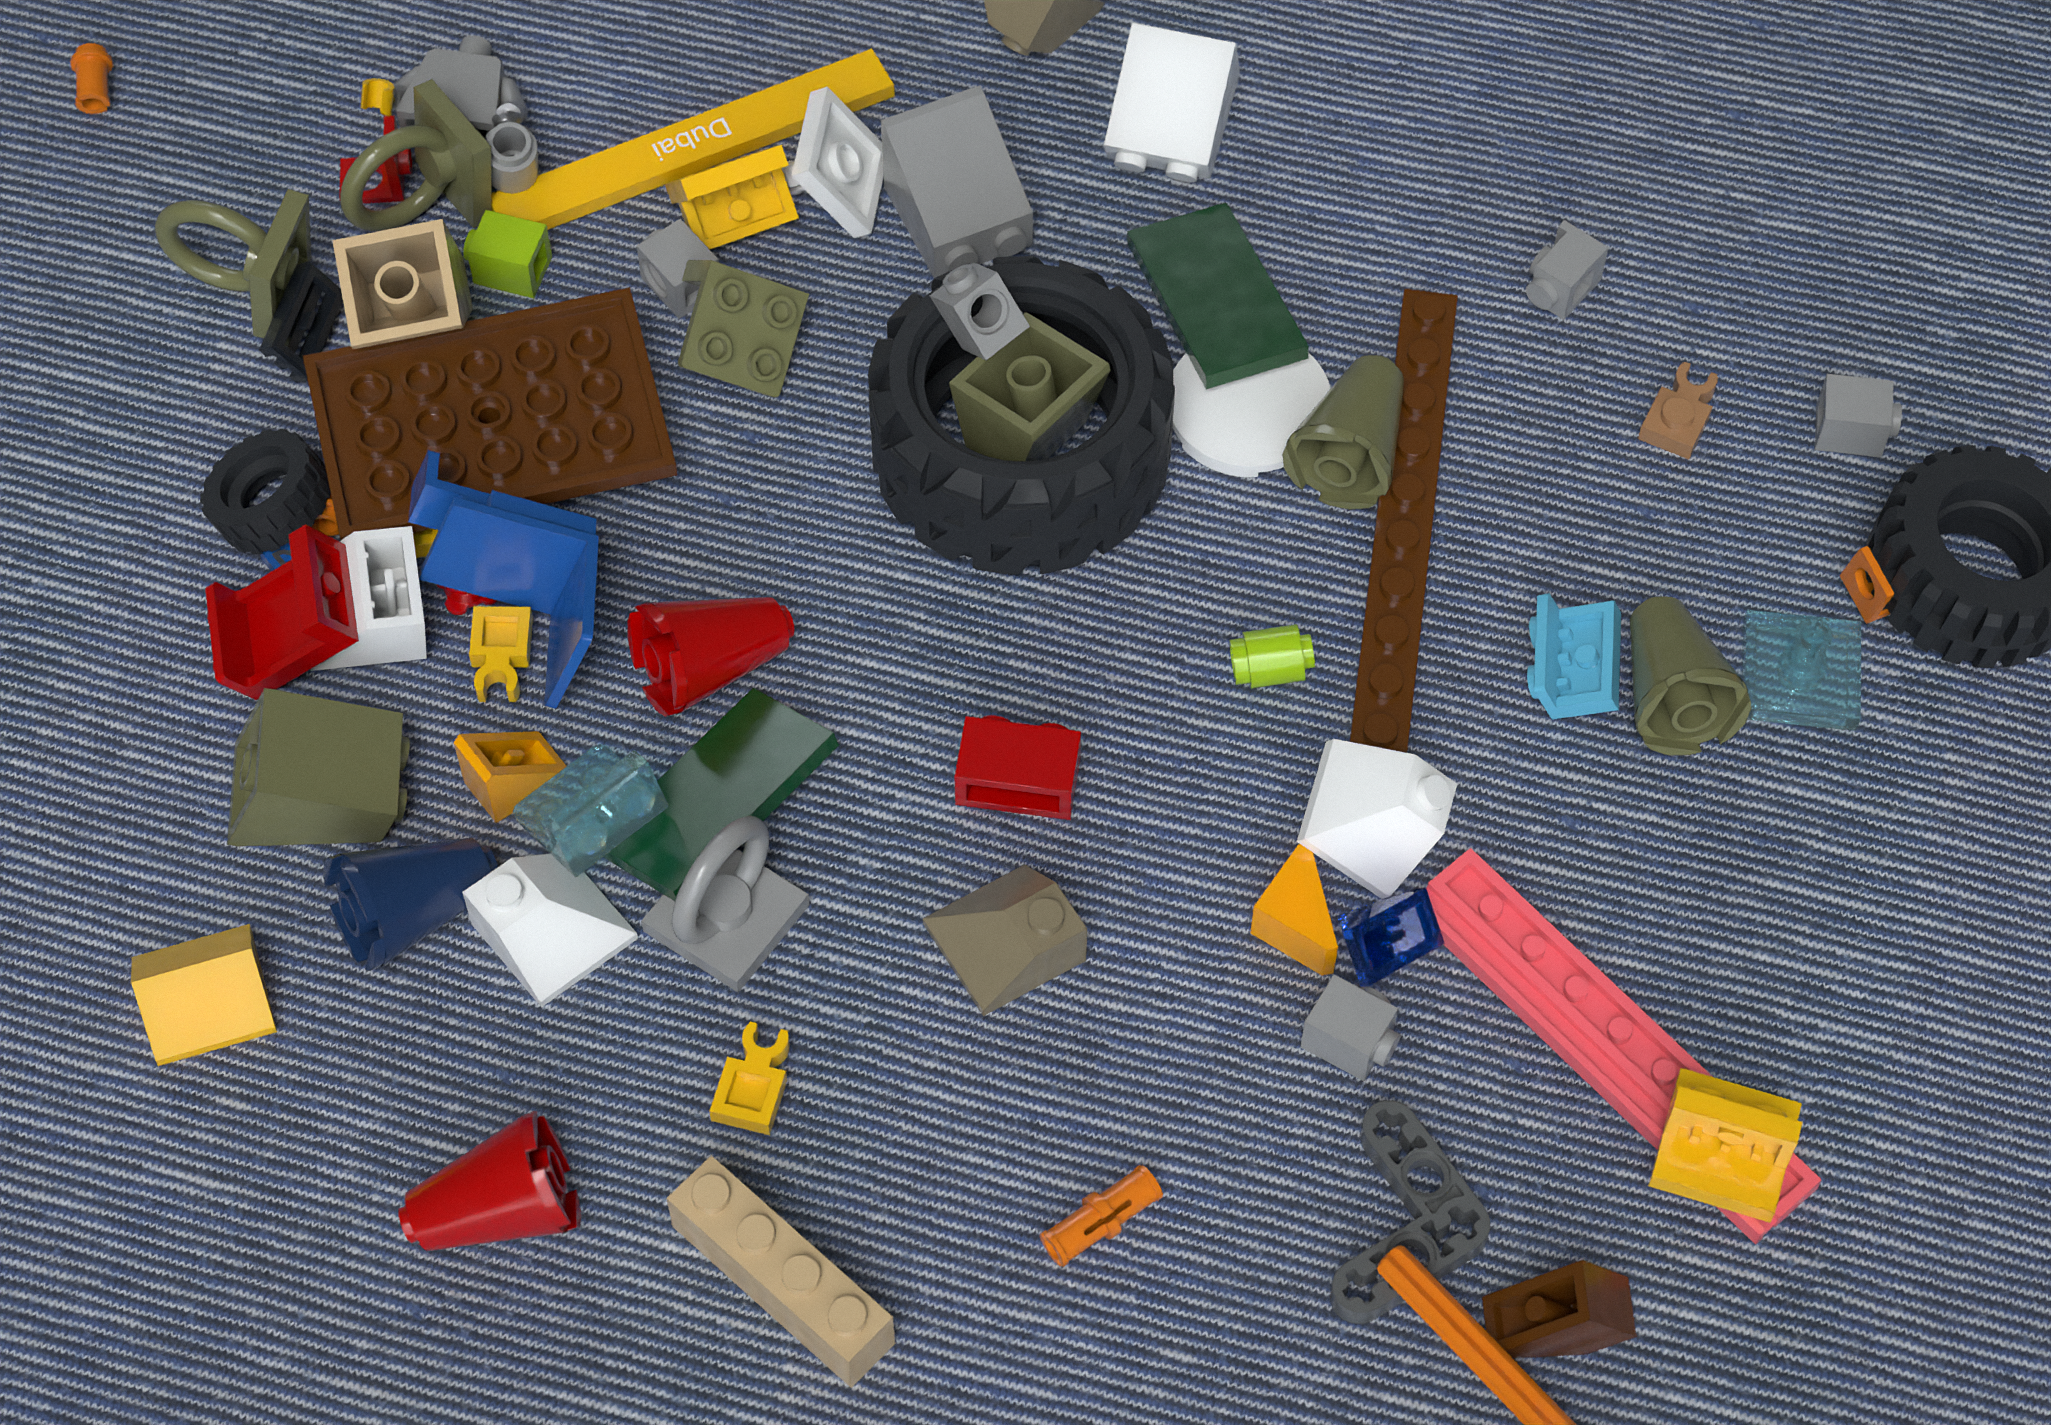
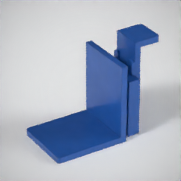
M428 450L412 485L408 522L436 529L438 532L419 571V580L520 607H531L532 610L550 614L544 706L556 709L593 639L599 536H596V518L494 490L489 494L438 480L440 453Z

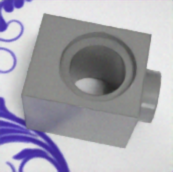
M679 219L664 229L655 230L643 242L636 245L641 279L678 319L693 311L699 290L698 286L682 281L687 261L713 260L719 263V259Z
M974 262L952 270L944 278L943 286L930 295L961 348L984 360H988L1030 327L999 274ZM982 295L983 304L981 310L972 318V305Z

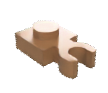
M1684 362L1677 369L1673 391L1661 386L1641 426L1638 440L1690 459L1709 421L1713 406L1706 403L1714 395L1718 375L1711 372L1706 383L1694 385L1687 380L1691 364Z

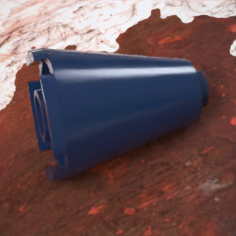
M463 838L340 853L327 858L324 863L323 878L325 888L334 884L337 887L339 902L329 906L342 940L355 961L359 963L367 960L365 969L371 971L385 965L467 910L463 891L498 868L493 852L487 845L480 846L473 838Z

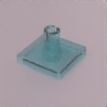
M1746 610L1743 619L1741 679L1747 686L1752 707L1747 720L1856 731L1861 720V621Z

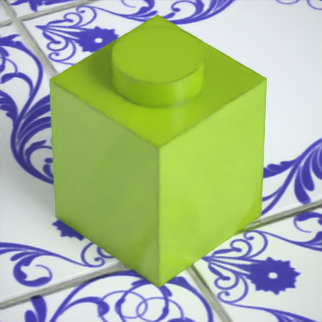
M485 210L477 229H471L468 232L463 249L464 259L469 261L473 284L534 299L552 260L547 225Z

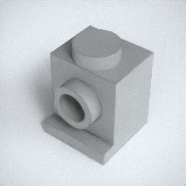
M1564 220L1558 226L1554 246L1552 248L1549 246L1543 247L1530 266L1529 272L1533 275V280L1526 287L1527 297L1538 308L1549 310L1565 320L1601 281L1609 247Z

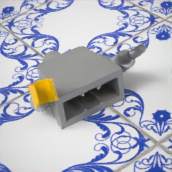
M475 35L464 37L458 51L437 48L428 51L420 66H415L395 83L379 78H370L362 82L360 109L380 108V112L384 116H391L392 111H396L400 128L415 125L414 86L433 79L484 139L495 126L504 122L521 124L528 115V109L516 82L505 77L502 60L495 56H490L492 51L490 43L484 38Z

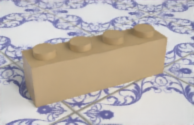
M712 1155L666 1198L672 1227L850 1388L894 1346L893 1316Z

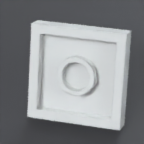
M828 87L812 91L808 100L795 161H788L789 165L782 167L790 194L798 195L803 191H807L853 238L871 234L883 181L882 142Z

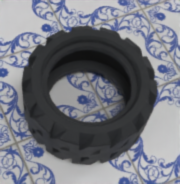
M1035 256L994 258L993 265L986 268L999 274L1022 314L1025 312L1029 313L1109 363L1110 372L1096 400L1106 414L1107 420L1086 442L1064 454L1043 460L1007 461L991 458L957 442L940 426L935 418L942 405L952 396L949 382L977 357L961 348L930 297L932 293L943 286L944 278L951 271L937 276L931 281V292L924 297L917 293L911 294L888 319L887 340L877 339L868 370L872 464L874 473L879 474L880 493L901 524L908 521L914 522L915 538L919 542L949 560H955L961 555L972 558L973 568L981 571L1016 575L1027 566H1040V574H1046L1085 563L1095 548L1102 555L1107 553L1134 533L1138 528L1142 515H1148L1153 510L1166 483L1168 462L1171 457L1175 385H1173V360L1163 333L1159 329L1153 328L1148 311L1119 285L1109 290L1103 277L1095 271L1062 260L1059 261V267L1045 265ZM982 295L972 305V318L981 310L983 304Z

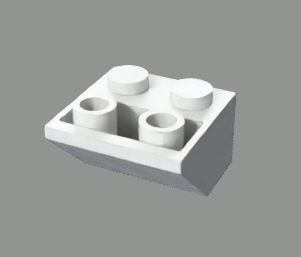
M412 526L356 531L339 541L346 545L359 641L313 667L311 671L427 659L425 622Z

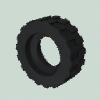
M279 428L278 431L269 429L261 431V434L255 436L250 435L243 439V442L237 446H232L226 451L227 454L214 464L209 477H206L203 484L204 491L200 496V502L204 506L201 508L204 516L227 542L242 553L248 551L254 555L262 554L264 551L270 550L273 552L281 549V546L289 543L288 534L305 524L312 527L315 519L326 508L325 503L327 498L330 497L331 491L326 467L322 460L296 432L292 434L287 429ZM286 475L280 487L269 498L253 507L246 508L253 495L262 486L279 476Z

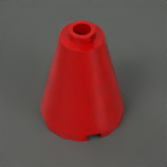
M772 597L646 602L635 606L638 611L630 613L628 617L627 637L634 669L646 668L651 684L643 686L642 689L654 709L665 717L687 710L784 653L789 647V638L794 636V622L788 608L785 605H779Z
M537 1111L522 1115L405 1193V1206L398 1209V1216L407 1240L410 1243L418 1241L424 1250L431 1251L567 1233L580 1227L581 1210L577 1189L566 1193L567 1185L564 1173L571 1171L558 1137L545 1116L537 1117Z

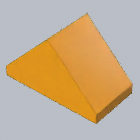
M539 731L459 734L453 742L464 783L495 823L503 820L563 782L571 772Z
M1298 844L1254 905L1250 933L1323 976L1334 974L1338 945L1314 854L1301 844Z

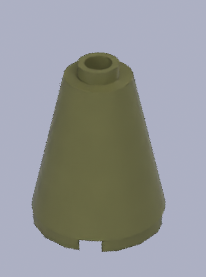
M1366 355L1357 358L1287 440L1282 453L1285 471L1292 482L1302 491L1305 484H1308L1321 492L1318 498L1320 502L1348 510L1369 508L1377 503L1380 496L1383 494L1385 496L1391 486L1404 377L1400 369L1390 359L1380 355Z
M1657 596L1645 600L1633 611L1629 622L1634 722L1638 733L1643 737L1644 743L1649 749L1668 756L1702 752L1700 743L1715 737L1722 744L1741 729L1752 709L1746 684L1680 600L1667 596Z

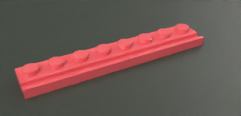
M1471 848L1429 881L1428 886L1418 895L1415 893L1409 898L1407 910L1658 1150L1680 1068L1713 1076ZM1793 1153L1785 1171L1776 1211L1771 1223L1723 1208H1717L1756 1245L1771 1228L1776 1227L1815 1192L1822 1179Z

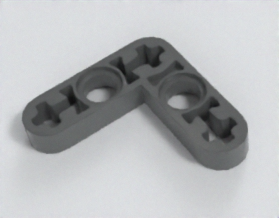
M1383 1100L1375 1103L1366 1111L1360 1131V1142L1366 1154L1415 1220L1344 1263L1336 1271L1330 1289V1303L1334 1312L1342 1320L1352 1324H1366L1374 1321L1405 1301L1394 1289L1389 1288V1284L1385 1279L1371 1288L1369 1303L1365 1304L1359 1297L1352 1298L1351 1300L1346 1298L1350 1281H1353L1360 1288L1376 1279L1378 1266L1375 1264H1379L1381 1259L1390 1250L1398 1245L1419 1249L1427 1258L1428 1266L1426 1269L1439 1280L1475 1258L1484 1249L1490 1232V1217L1484 1206L1416 1115L1405 1104L1393 1100ZM1383 1121L1389 1128L1396 1125L1401 1127L1398 1141L1407 1155L1399 1164H1395L1400 1154V1148L1389 1135L1383 1136L1380 1139L1377 1137L1379 1122ZM1429 1167L1439 1174L1442 1186L1435 1192L1421 1193L1410 1186L1407 1175L1414 1168ZM1455 1218L1461 1225L1469 1221L1474 1224L1470 1236L1471 1239L1468 1240L1463 1234L1459 1233L1444 1241L1441 1253L1445 1257H1441L1436 1242L1448 1234L1451 1219Z

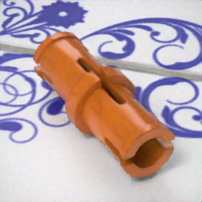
M1138 1165L1134 1168V1171L1101 1194L1093 1191L1082 1198V1207L1049 1230L1040 1233L1041 1242L1050 1257L1059 1266L1064 1267L1069 1264L1070 1260L1103 1237L1110 1240L1120 1234V1225L1154 1201H1159L1163 1198L1162 1189L1153 1174L1144 1165Z

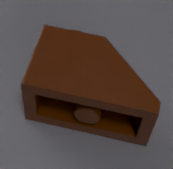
M1584 1260L1482 1296L1486 1331L1512 1358L1587 1355L1637 1337L1628 1277Z

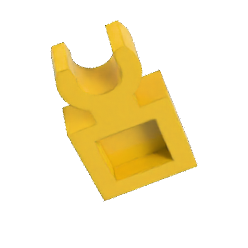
M473 606L469 658L472 667H480L474 676V687L479 702H486L487 689L490 685L497 682L506 684L509 702H516L518 700L520 685L514 668H529L533 627L531 607Z
M750 1021L742 1034L745 1060L727 1057L709 1113L713 1122L770 1135L787 1083L786 1071L774 1067L784 1062L788 1056L790 1049L787 1030L780 1029L777 1041L773 1046L768 1048L759 1047L755 1044L759 1034L758 1025Z

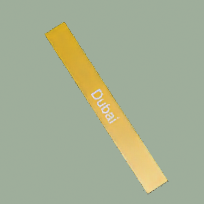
M871 48L540 174L535 183L523 192L505 193L500 190L491 193V211L546 224L549 230L663 186L671 181L692 175L801 133L810 92L828 87L852 112H856L895 97L894 84Z

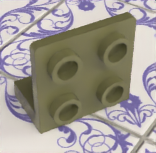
M688 260L682 281L698 286L699 290L678 359L679 367L759 394L775 398L779 397L809 294L713 260Z

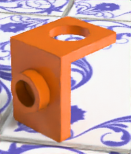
M1868 546L1862 547L1840 574V578L1867 624L1890 615L1888 609L1883 610V608L1893 597L1894 591ZM1866 572L1871 577L1872 583H1869L1866 579ZM1873 588L1875 590L1874 596L1871 594Z

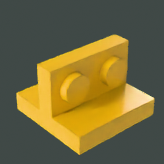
M782 145L767 148L665 184L671 203L679 204L685 224L709 250L799 218L782 171V167L789 165Z
M1680 1068L1648 1186L1771 1223L1776 1211L1787 1165L1798 1143L1803 1123L1798 1121L1802 1103Z

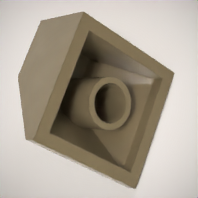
M984 0L988 24L1004 34L1001 41L1007 47L1026 56L1029 55L1030 51L1052 53L1098 14L1104 5V2L1101 0Z
M1025 864L923 918V925L983 1016L1086 961V926L1057 883Z

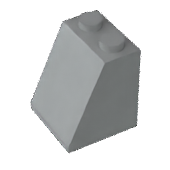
M980 85L881 120L884 188L933 278L972 262L980 265L996 257L1013 256L1022 249L1033 245V211Z

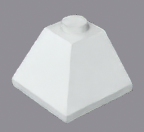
M1337 739L1326 741L1297 842L1381 899L1388 898L1443 836L1457 783L1415 754Z
M567 852L511 858L463 891L472 926L541 1007L638 939L636 931Z

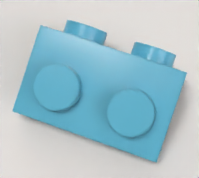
M1550 593L1538 595L1537 615L1532 616L1529 621L1530 638L1535 648V664L1530 665L1527 670V682L1532 698L1540 700L1552 720L1619 710L1621 611L1616 602L1613 600L1559 609Z

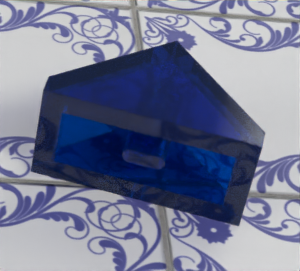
M1426 887L1337 915L1361 987L1370 986L1445 944Z

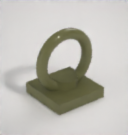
M433 79L414 86L415 125L396 129L373 142L353 162L343 180L340 194L341 208L347 220L357 228L377 232L400 227L425 212L439 198L442 192L473 228L479 225L485 210L491 211V146ZM415 147L416 162L425 177L421 186L408 198L392 207L382 210L367 209L363 205L362 195L372 174L393 155Z
M287 189L268 233L249 218L227 207L206 201H179L168 205L158 215L155 223L156 238L161 249L169 259L194 278L218 288L250 292L253 336L264 339L296 265L310 261L312 258L309 195ZM198 222L213 225L235 235L249 246L244 270L225 268L202 258L182 241L177 227L183 223Z

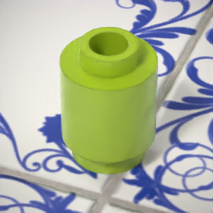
M1297 624L1242 632L1243 638L1229 640L1231 663L1236 685L1249 683L1252 689L1305 681V669L1315 668L1311 635H1300Z

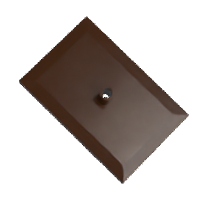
M630 287L466 321L464 327L460 329L358 349H352L351 346L303 356L341 540L356 531L412 526L413 533L432 529L408 522L412 485L428 450L440 453L438 480L489 494L494 490L541 504L553 503L678 475L676 461Z

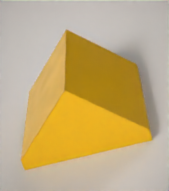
M250 924L132 957L131 984L158 1066L277 1032Z

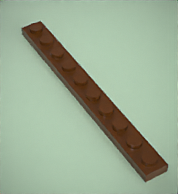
M1404 289L1395 365L1403 374L1404 388L1392 483L1386 495L1384 496L1383 494L1378 498L1349 742L1405 753L1408 751L1458 295Z

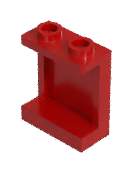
M306 524L288 534L291 551L290 561L239 591L232 590L217 582L205 588L208 611L207 620L210 629L215 679L219 684L255 700L259 699L264 688L276 690L359 641L346 545Z

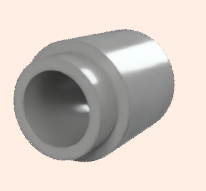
M504 122L491 129L485 137V140L491 146V184L496 189L505 193H520L527 190L535 183L539 174L537 141L533 133L525 126L515 122Z

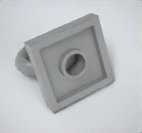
M744 816L726 825L706 845L688 871L676 900L673 901L667 896L662 895L641 922L643 932L739 993L810 905L809 894L764 866L769 848V831L766 824L760 818ZM745 842L743 852L739 851L737 848Z

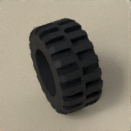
M1975 445L1954 447L1950 455L1947 450L1934 452L1925 456L1923 462L1913 464L1903 473L1899 482L1894 485L1874 523L1866 546L1870 548L1894 591L1893 597L1883 608V610L1888 609L1891 614L1888 621L1900 634L1906 631L1914 637L1913 645L1926 653L1929 648L1943 654L1941 660L1950 663L1960 664L1962 660L1972 661V666L1976 668H1994L1997 661H2001L2003 667L2025 663L2028 656L2039 657L2051 648V468L2048 472H2045L2034 465L2035 459L2022 453L2018 458L2007 455L2006 448L1987 446L1984 451H1977ZM1945 533H1965L1990 541L2001 548L2014 561L2023 579L2013 581L1996 580L1973 572L1954 558L1946 548L1940 535ZM1866 572V579L1869 583H1872L1871 577ZM1873 588V590H1872V592H1871V594H1872L1873 596H1874V594H1875L1874 588Z

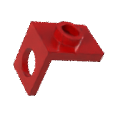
M384 116L383 136L398 129L395 116ZM411 148L393 155L376 169V172L382 176V180L377 187L363 191V204L402 202L404 200L405 175H412L413 169ZM357 157L340 159L339 199L343 180Z

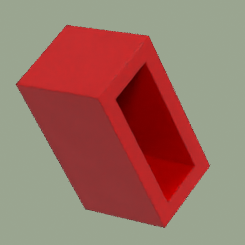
M988 715L982 718L965 716L954 776L955 805L1071 820L1081 758V731L1069 730L1065 726L1056 723H1044L1039 726L1015 723L996 715Z

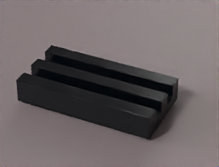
M310 261L296 265L259 348V352L265 357L274 355L276 357L274 364L281 370L287 368L292 370L289 377L296 383L308 380L303 356L322 352L343 303L341 288ZM323 291L325 295L316 314L314 309ZM310 328L299 355H296V350L305 330Z

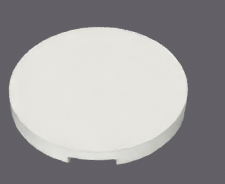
M1186 353L1173 370V385H1175L1173 430L1182 442V448L1204 466L1227 475L1258 477L1259 472H1267L1284 467L1282 453L1287 440L1331 389L1322 367L1308 353V359L1206 389Z

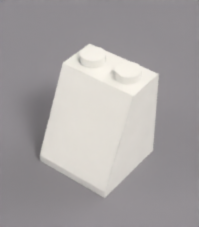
M1132 23L1104 142L1108 159H1113L1115 166L1133 172H1144L1146 166L1166 170L1165 175L1169 178L1183 182H1196L1197 176L1210 179L1240 75L1236 43Z

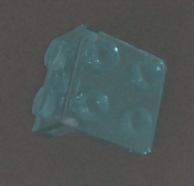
M598 744L516 804L513 814L517 822L576 878L669 807L648 761L637 751L633 750L621 759L608 746Z

